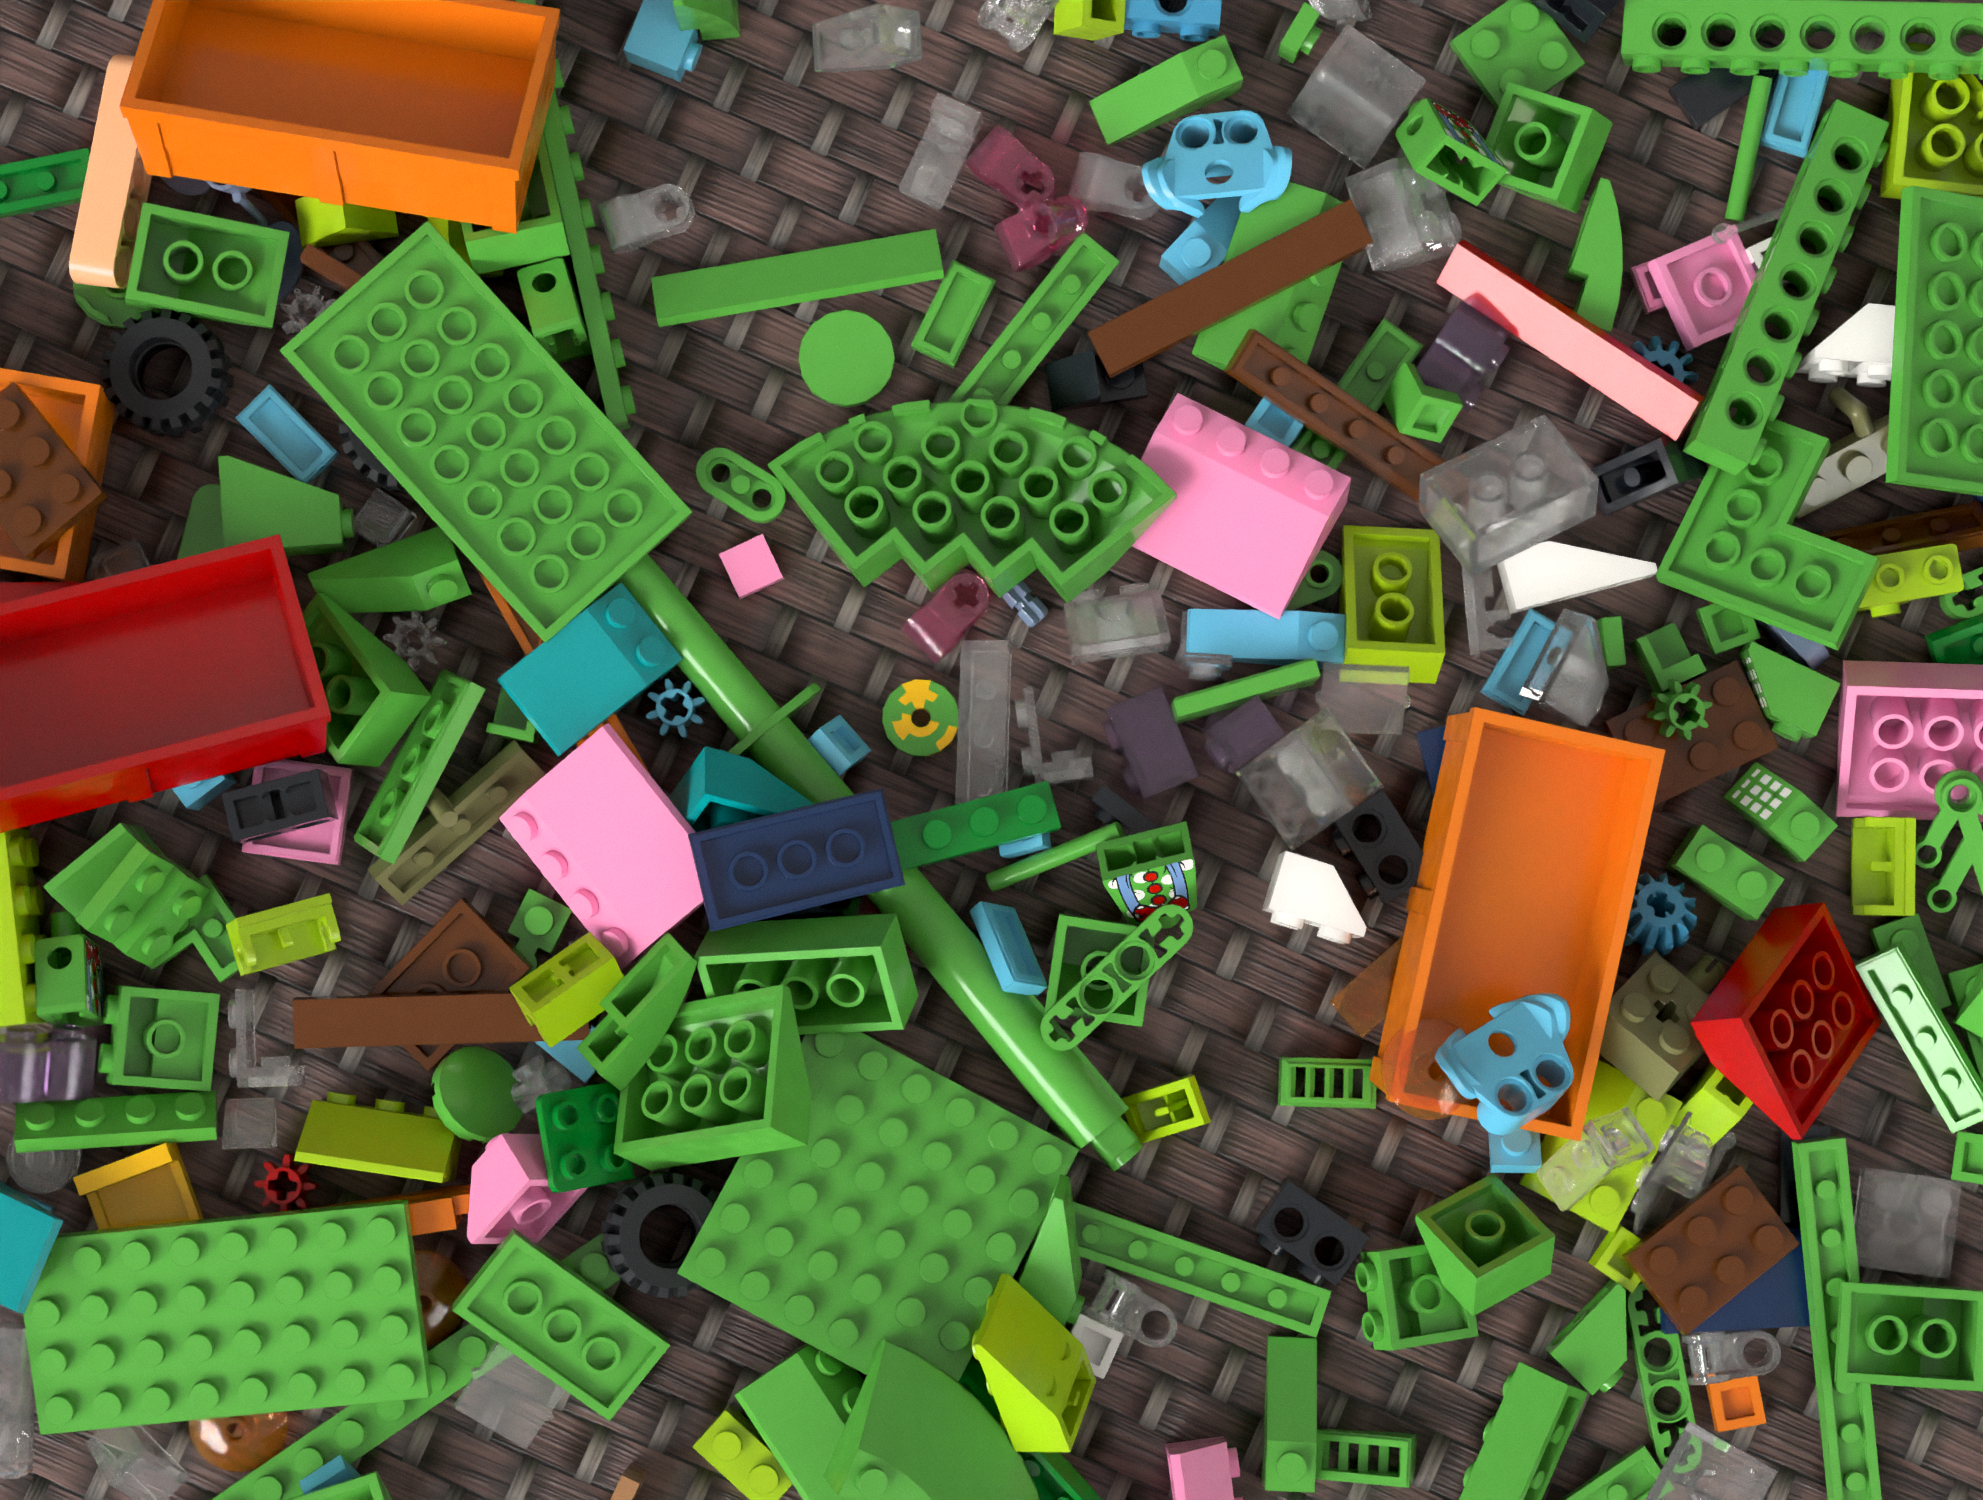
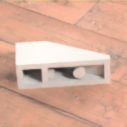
M1533 536L1506 543L1507 552L1501 553L1495 558L1510 614L1644 580L1654 576L1657 572L1656 563L1552 541L1535 544Z

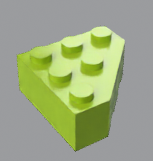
M1907 42V46L1917 52L1926 51L1932 46V44ZM1908 73L1907 78L1891 79L1887 115L1889 126L1885 134V141L1889 142V146L1883 158L1879 197L1901 199L1903 188L1919 186L1983 198V85L1973 74H1959L1957 79L1946 81L1931 79L1928 77V73Z

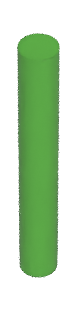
M1753 76L1725 214L1726 220L1744 222L1772 84V78Z
M1114 822L986 874L988 886L995 892L1097 851V843L1125 837L1124 831L1119 822Z

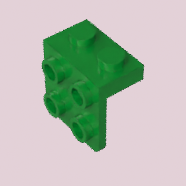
M610 1082L545 1093L537 1097L535 1105L548 1186L552 1192H567L634 1178L632 1162L613 1153L620 1090Z

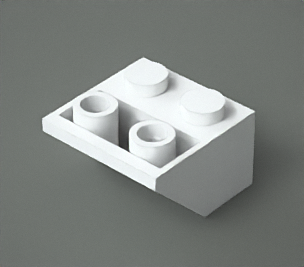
M1872 303L1865 305L1803 356L1795 373L1809 374L1808 380L1817 383L1838 382V377L1857 378L1856 385L1885 387L1886 381H1891L1895 306Z
M1288 851L1278 855L1262 908L1263 911L1272 913L1271 923L1294 930H1302L1304 923L1319 927L1317 937L1344 945L1345 943L1349 944L1351 938L1364 937L1367 927L1333 865Z

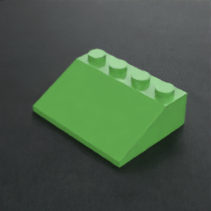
M781 984L682 1003L660 1044L641 1070L620 1091L613 1153L652 1171L806 1146L808 1144L812 1097L790 987Z

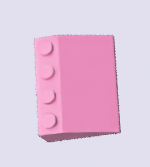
M1177 393L1154 431L1141 458V461L1149 466L1177 494V498L1139 537L1132 547L1280 620L1347 504L1351 477Z
M1843 660L1839 701L1836 817L1916 818V820H1934L1940 809L1935 801L1934 790L1938 780L1945 773L1955 769L1969 770L1975 773L1983 783V665ZM1964 785L1955 786L1951 790L1950 797L1962 799L1966 796L1968 788ZM1977 813L1979 821L1983 822V815Z
M609 723L602 726L528 789L499 818L512 837L539 868L543 876L547 878L570 907L574 915L615 957L621 971L649 952L667 932L671 933L704 903L688 839V834L695 833V831Z

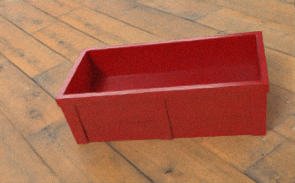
M280 534L0 603V833L125 800L132 803L151 798L153 793L298 755L304 758L326 752L327 722L331 721V713Z

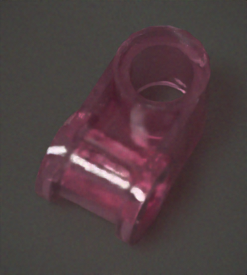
M996 125L965 161L967 167L979 179L991 188L998 190L1020 210L1028 214L1045 212L1055 200L1056 189L1053 173L1050 168L1029 152L1015 136L999 125ZM1040 180L1042 192L1038 193L1032 190L1027 195L1024 183L1029 182L1034 185Z
M1067 195L1057 198L1051 203L1046 201L1033 203L1018 214L998 223L994 230L1013 271L1016 273L1046 261L1055 251L1080 237L1087 227L1088 215L1085 206L1078 198Z
M968 573L957 575L933 599H930L921 606L903 625L901 630L936 664L965 636L966 631L986 612L990 604L989 590L983 580L976 575ZM963 586L967 590L972 589L974 586L979 588L975 594L979 601L977 606L974 608L968 604L963 605L961 608L956 606L960 600L957 594V590Z

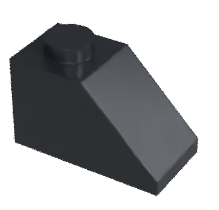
M1691 429L1686 430L1677 441L1668 436L1660 437L1586 471L1603 516L1667 493L1704 477L1708 470L1706 463L1682 452Z

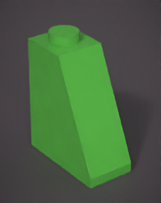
M228 455L218 456L224 548L280 534L286 556L348 552L347 538L355 537L354 514L352 508L345 509V504L338 494Z

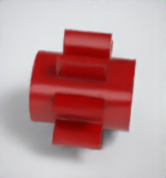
M293 1154L284 1155L283 1167L280 1168L270 1160L263 1163L269 1174L266 1179L254 1182V1186L264 1188L267 1195L261 1203L262 1207L276 1203L280 1204V1212L291 1211V1202H295L302 1209L310 1206L305 1195L308 1190L319 1188L318 1183L309 1182L307 1172L313 1166L311 1163H306L300 1167L295 1166ZM288 1172L289 1180L297 1182V1189L288 1192L286 1197L285 1189L277 1188V1179L286 1177Z

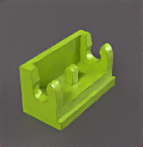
M1851 818L1850 915L1915 916L1916 818Z
M330 893L238 917L226 924L240 976L336 950L335 943L341 941L331 904Z
M588 932L513 984L509 989L531 1026L536 1025L544 1042L552 1048L602 1013L605 1009L599 1003L624 976L615 957L591 932Z

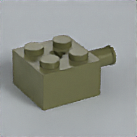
M1655 952L1611 998L1599 1054L1657 1102L1705 1052L1690 1022L1709 998V991L1725 976V970L1720 962L1709 973H1706L1705 969L1715 959L1712 956L1702 955L1696 960L1691 969L1683 975Z

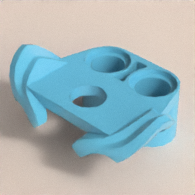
M1240 110L1193 115L1181 120L1174 128L1164 157L1156 158L1143 164L1142 177L1150 197L1166 210H1178L1199 218L1204 215V206L1199 200L1242 196L1239 202V211L1249 213L1261 203L1277 200L1283 194L1291 175L1292 150L1289 147L1273 146L1263 119L1252 111ZM1231 176L1228 181L1222 184H1213L1206 179L1210 177Z
M1538 993L1496 1005L1488 1011L1494 1018L1493 1020L1468 1035L1461 1028H1458L1437 1049L1434 1058L1458 1092L1467 1099L1478 1098L1480 1100L1477 1107V1118L1481 1126L1492 1134L1507 1135L1549 1110L1572 1084L1574 1078L1573 1067L1563 1045V1041L1570 1029V1008L1567 1001L1557 994ZM1494 1033H1502L1509 1037L1514 1045L1513 1054L1508 1057L1496 1055L1489 1047V1036ZM1536 1075L1544 1077L1551 1087L1543 1085ZM1498 1099L1507 1101L1514 1111L1505 1109Z

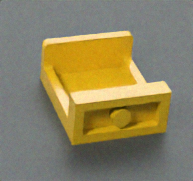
M163 1143L73 1177L79 1196L87 1195L99 1230L204 1219L177 1143Z

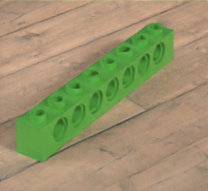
M1625 0L1621 56L1625 66H1632V70L1639 73H1658L1661 71V67H1681V72L1695 75L1707 74L1710 72V68H1730V73L1741 76L1756 75L1759 73V69H1778L1779 74L1789 77H1802L1808 75L1809 70L1828 71V75L1837 78H1853L1858 76V71L1878 72V76L1885 79H1904L1908 77V73H1928V77L1934 80H1955L1959 74H1979V79L1983 80V47L1977 52L1967 53L1957 46L1958 41L1966 35L1973 34L1983 39V3L1839 0ZM1679 28L1686 32L1684 40L1678 45L1667 46L1660 42L1662 35L1669 29ZM1727 29L1735 34L1734 40L1725 47H1715L1709 43L1712 34L1718 30ZM1770 30L1779 31L1785 36L1783 42L1775 48H1765L1758 43L1760 36ZM1825 31L1833 35L1834 41L1825 49H1814L1807 44L1810 36L1816 32ZM1869 32L1878 33L1884 38V42L1879 48L1868 51L1857 45V41L1862 35ZM1924 33L1931 36L1935 42L1928 50L1917 52L1907 46L1908 40L1913 35Z
M1836 99L1822 115L1682 452L1735 476L1748 464L1754 466L1758 462L1767 442L1766 438L1761 437L1767 421L1772 423L1775 420L1784 402L1785 396L1779 394L1784 378L1788 380L1792 378L1801 361L1802 353L1796 351L1802 335L1805 337L1809 336L1819 317L1820 311L1814 308L1819 293L1823 295L1827 293L1836 276L1837 268L1831 266L1837 251L1842 253L1845 250L1854 232L1855 226L1849 224V220L1854 209L1859 211L1863 207L1870 193L1872 184L1866 182L1871 167L1877 169L1887 152L1889 142L1883 140L1889 122L1839 99ZM1835 155L1846 158L1850 163L1851 170L1841 168L1835 160ZM1817 197L1828 199L1833 205L1834 212L1824 210L1819 205ZM1800 238L1811 241L1816 248L1817 254L1814 255L1806 252L1800 244ZM1782 280L1795 284L1799 291V297L1789 295L1783 288ZM1772 323L1776 325L1781 332L1782 340L1770 337L1765 330L1764 324ZM1747 365L1756 366L1762 371L1764 383L1756 382L1749 376ZM1729 408H1737L1743 412L1747 421L1746 426L1738 425L1731 419Z

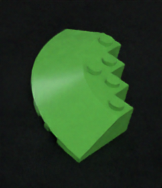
M967 398L965 402L944 401L931 403L930 400H922L893 405L892 410L865 416L863 413L848 419L849 423L836 427L822 435L818 432L767 464L832 550L864 588L899 560L903 559L928 590L933 593L970 563L998 598H1001L1033 571L1038 569L1068 604L1106 574L1177 498V494L1149 466L1133 454L1129 455L1120 447L1109 442L1107 437L1093 429L1090 431L1067 421V418L1053 412L1034 407L1026 409L1018 406L995 404L994 400ZM909 454L917 458L946 481L943 487L940 488L923 474L918 462L905 455Z
M883 1338L823 1475L836 1494L849 1500H1040L1035 1484L1020 1453L1014 1450L1007 1433L984 1405L962 1384L958 1383L953 1377L939 1369L932 1362L909 1349Z

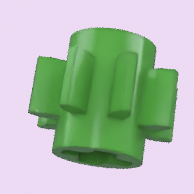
M1669 679V690L1663 693L1652 691L1651 696L1656 700L1655 710L1650 711L1647 717L1660 720L1663 723L1659 729L1660 735L1670 737L1677 728L1679 737L1688 741L1691 740L1692 729L1697 726L1704 728L1709 726L1703 718L1705 709L1711 707L1712 702L1697 697L1701 687L1699 684L1690 682L1682 691V685L1678 680ZM1677 701L1681 702V707L1686 710L1682 718L1678 717L1677 711L1673 709Z

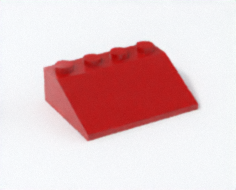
M1821 902L1774 908L1690 1023L1711 1064L1793 1140H1801L1883 1021L1861 976L1855 968V964L1825 903Z

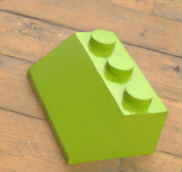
M1598 1060L1581 1140L1576 1141L1545 1134L1540 1142L1542 1161L1540 1173H1524L1519 1184L1594 1225L1615 1233L1683 1102L1668 1094H1665L1657 1102L1619 1069Z
M332 1091L327 1092L326 1100H312L294 1161L438 1183L456 1179L462 1138H459L444 1125L434 1106H424L423 1114L405 1112V1102L376 1098L375 1107L356 1104L357 1095Z

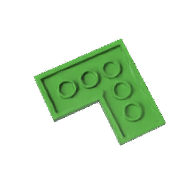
M1738 409L1733 421L1738 425L1746 426V417ZM1776 419L1772 423L1767 421L1761 437L1766 438L1767 442L1761 457L1754 466L1748 464L1736 476L1713 465L1709 466L1655 575L1660 583L1838 651L1880 566L1879 558L1792 525L1831 444L1829 438Z

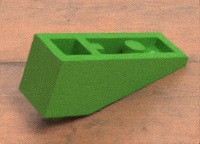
M1223 35L1175 55L1090 100L1089 105L1106 145L1109 147L1239 93L1243 77L1227 39Z
M439 526L308 573L315 593H325L347 613L427 611L472 594L455 544Z
M1060 1174L1048 1204L1049 1209L1036 1232L1017 1282L1065 1327L1066 1322L1076 1324L1085 1297L1078 1294L1082 1279V1269L1070 1177Z
M1267 1335L1261 1484L1268 1491L1315 1493L1317 1338Z

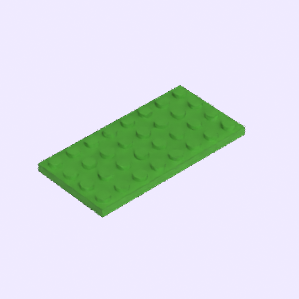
M426 221L280 349L282 355L545 643L552 639L578 614L595 602L692 515L689 507L429 221Z
M408 1199L61 1233L56 1237L25 1314H23L40 1435L429 1398L432 1394Z

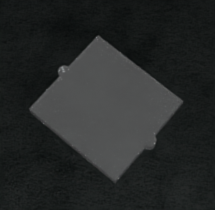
M1323 663L1321 691L1315 693L1316 703L1319 704L1317 732L1402 735L1405 708L1411 705L1410 696L1407 695L1409 667Z
M496 1342L480 1367H474L471 1370L472 1378L455 1402L454 1409L520 1447L527 1449L544 1422L553 1419L552 1411L565 1393V1390Z

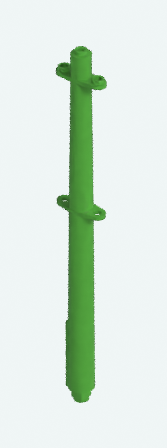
M648 554L612 585L616 587L621 582L683 658L677 664L678 667L740 741L728 751L729 753L742 757L750 753L761 767L814 804L854 795L790 720L822 691L816 682L780 708ZM918 868L903 871L905 885L866 894L881 914L896 913L904 942L1072 1146L1081 1149L1088 1144L1113 1172L1128 1162L1144 1147L1139 1142V1137L1121 1117L1129 1107L1077 1046L1070 1050L1060 1051L1051 1048L1045 1043L1040 1031L1042 1017L1046 1013L1044 1012V1006L1034 995L1029 996L1002 990L983 944ZM1052 1018L1050 1021L1054 1029L1050 1033L1051 1037L1056 1040L1064 1036L1067 1040H1070L1071 1038Z

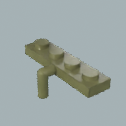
M1837 386L1831 389L1828 394V400L1850 418L1854 432L1831 444L1796 516L1797 519L1886 474L1889 414L1872 422L1867 406L1843 387Z
M513 740L450 797L447 798L435 787L426 803L431 813L413 828L395 865L379 858L367 870L403 906L498 822L499 818L528 789L543 778L546 773Z

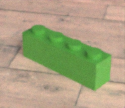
M1519 1362L1516 1370L1509 1374L1504 1383L1502 1392L1504 1397L1496 1416H1493L1488 1421L1484 1429V1443L1476 1461L1471 1463L1465 1472L1463 1479L1464 1489L1459 1500H1542L1588 1392L1544 1371Z

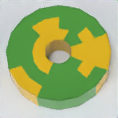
M915 679L901 684L889 695L883 707L882 723L887 738L897 750L909 756L929 757L942 752L952 743L959 729V710L955 698L944 686L931 680ZM917 710L927 711L930 714L929 724L924 727L915 726L912 723L913 713Z

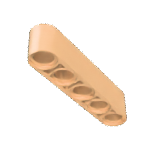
M116 54L112 56L106 70L69 260L70 275L76 284L124 289L128 284L143 202L147 203L152 175H148L128 119L123 118L119 107L135 56Z

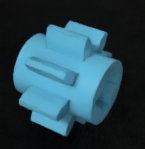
M665 679V692L661 695L649 692L648 696L656 702V710L646 714L648 720L660 718L664 722L660 728V735L665 737L672 727L677 728L679 734L685 739L688 737L686 726L692 722L697 725L704 724V721L696 715V707L703 706L707 702L703 697L692 699L689 696L693 688L692 682L687 681L680 690L675 689L674 684L669 679ZM680 696L684 697L683 705L688 709L687 715L685 717L676 715L672 721H669L670 712L664 708L668 700L677 702Z

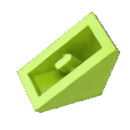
M302 197L295 200L303 250L308 243L318 248L399 236L395 211L348 203L340 206L319 202V199Z
M1188 1074L1121 1098L1129 1107L1124 1112L1129 1127L1139 1137L1140 1143L1211 1122L1195 1075Z

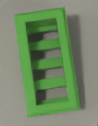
M1279 1056L1278 1105L1376 1109L1377 1086L1369 1080L1373 1059ZM1296 1067H1305L1304 1096H1295ZM1315 1068H1324L1323 1097L1314 1096ZM1334 1068L1343 1069L1342 1097H1333ZM1353 1069H1363L1362 1098H1352Z
M1317 1428L1315 1479L1409 1488L1415 1480L1417 1434ZM1330 1441L1339 1442L1338 1468H1329ZM1351 1443L1359 1444L1358 1469H1349ZM1371 1445L1379 1446L1378 1470H1370ZM1391 1447L1399 1448L1398 1471H1390Z

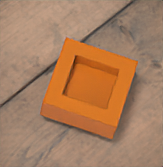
M1749 1373L1705 1382L1715 1431L1723 1432L1766 1424L1757 1374Z

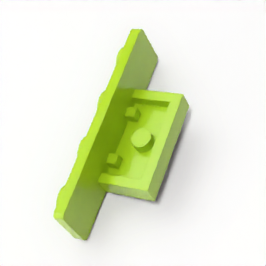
M1952 543L1877 555L1880 566L1857 612L1870 610L1872 618L1900 614V605L1912 600L1961 592L1964 589L1957 546Z

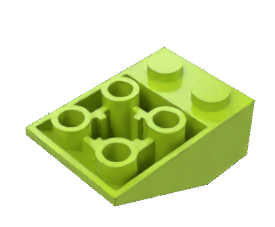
M1001 1274L994 1293L988 1297L986 1313L981 1326L973 1334V1355L976 1360L980 1361L986 1376L988 1393L994 1397L1000 1412L1001 1426L1008 1432L1016 1452H1071L1097 1381L1084 1345L1009 1274Z

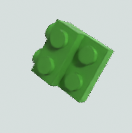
M137 841L75 920L88 932L114 944L125 955L150 967L156 958L166 954L171 949L173 937L183 924L191 917L200 913L204 906V898L211 889L186 867Z
M116 985L115 995L107 994L103 1007V1023L112 1024L110 1044L102 1043L98 1056L99 1073H107L106 1083L211 1092L220 994Z
M1425 1243L1400 1245L1361 1252L1362 1263H1358L1356 1266L1355 1278L1359 1289L1367 1294L1369 1312H1365L1362 1317V1329L1366 1339L1373 1342L1374 1350L1394 1351L1479 1336L1476 1315L1472 1316L1442 1285Z

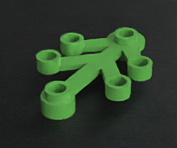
M1965 769L1951 770L1938 780L1934 796L1940 809L1925 836L1916 839V865L1925 869L1933 868L1942 859L1940 847L1956 821L1958 820L1963 838L1940 880L1933 881L1925 890V899L1929 907L1938 913L1948 912L1955 906L1957 902L1956 892L1971 865H1973L1983 895V830L1977 813L1983 815V783L1975 773ZM1964 785L1968 788L1964 798L1953 799L1950 797L1951 790L1955 786ZM1925 845L1935 848L1933 856L1928 859H1921L1917 855L1919 849ZM1938 890H1947L1950 893L1949 898L1943 903L1932 901L1933 894Z

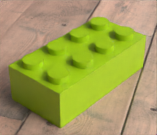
M20 828L0 833V1029L48 1023L37 1016L35 941L47 938L45 934L40 935L38 915H43L44 897L41 887L35 886L33 867L39 864V851L35 838L29 837V830Z

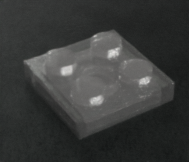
M1861 1167L1854 1214L1858 1266L1949 1279L1962 1182Z

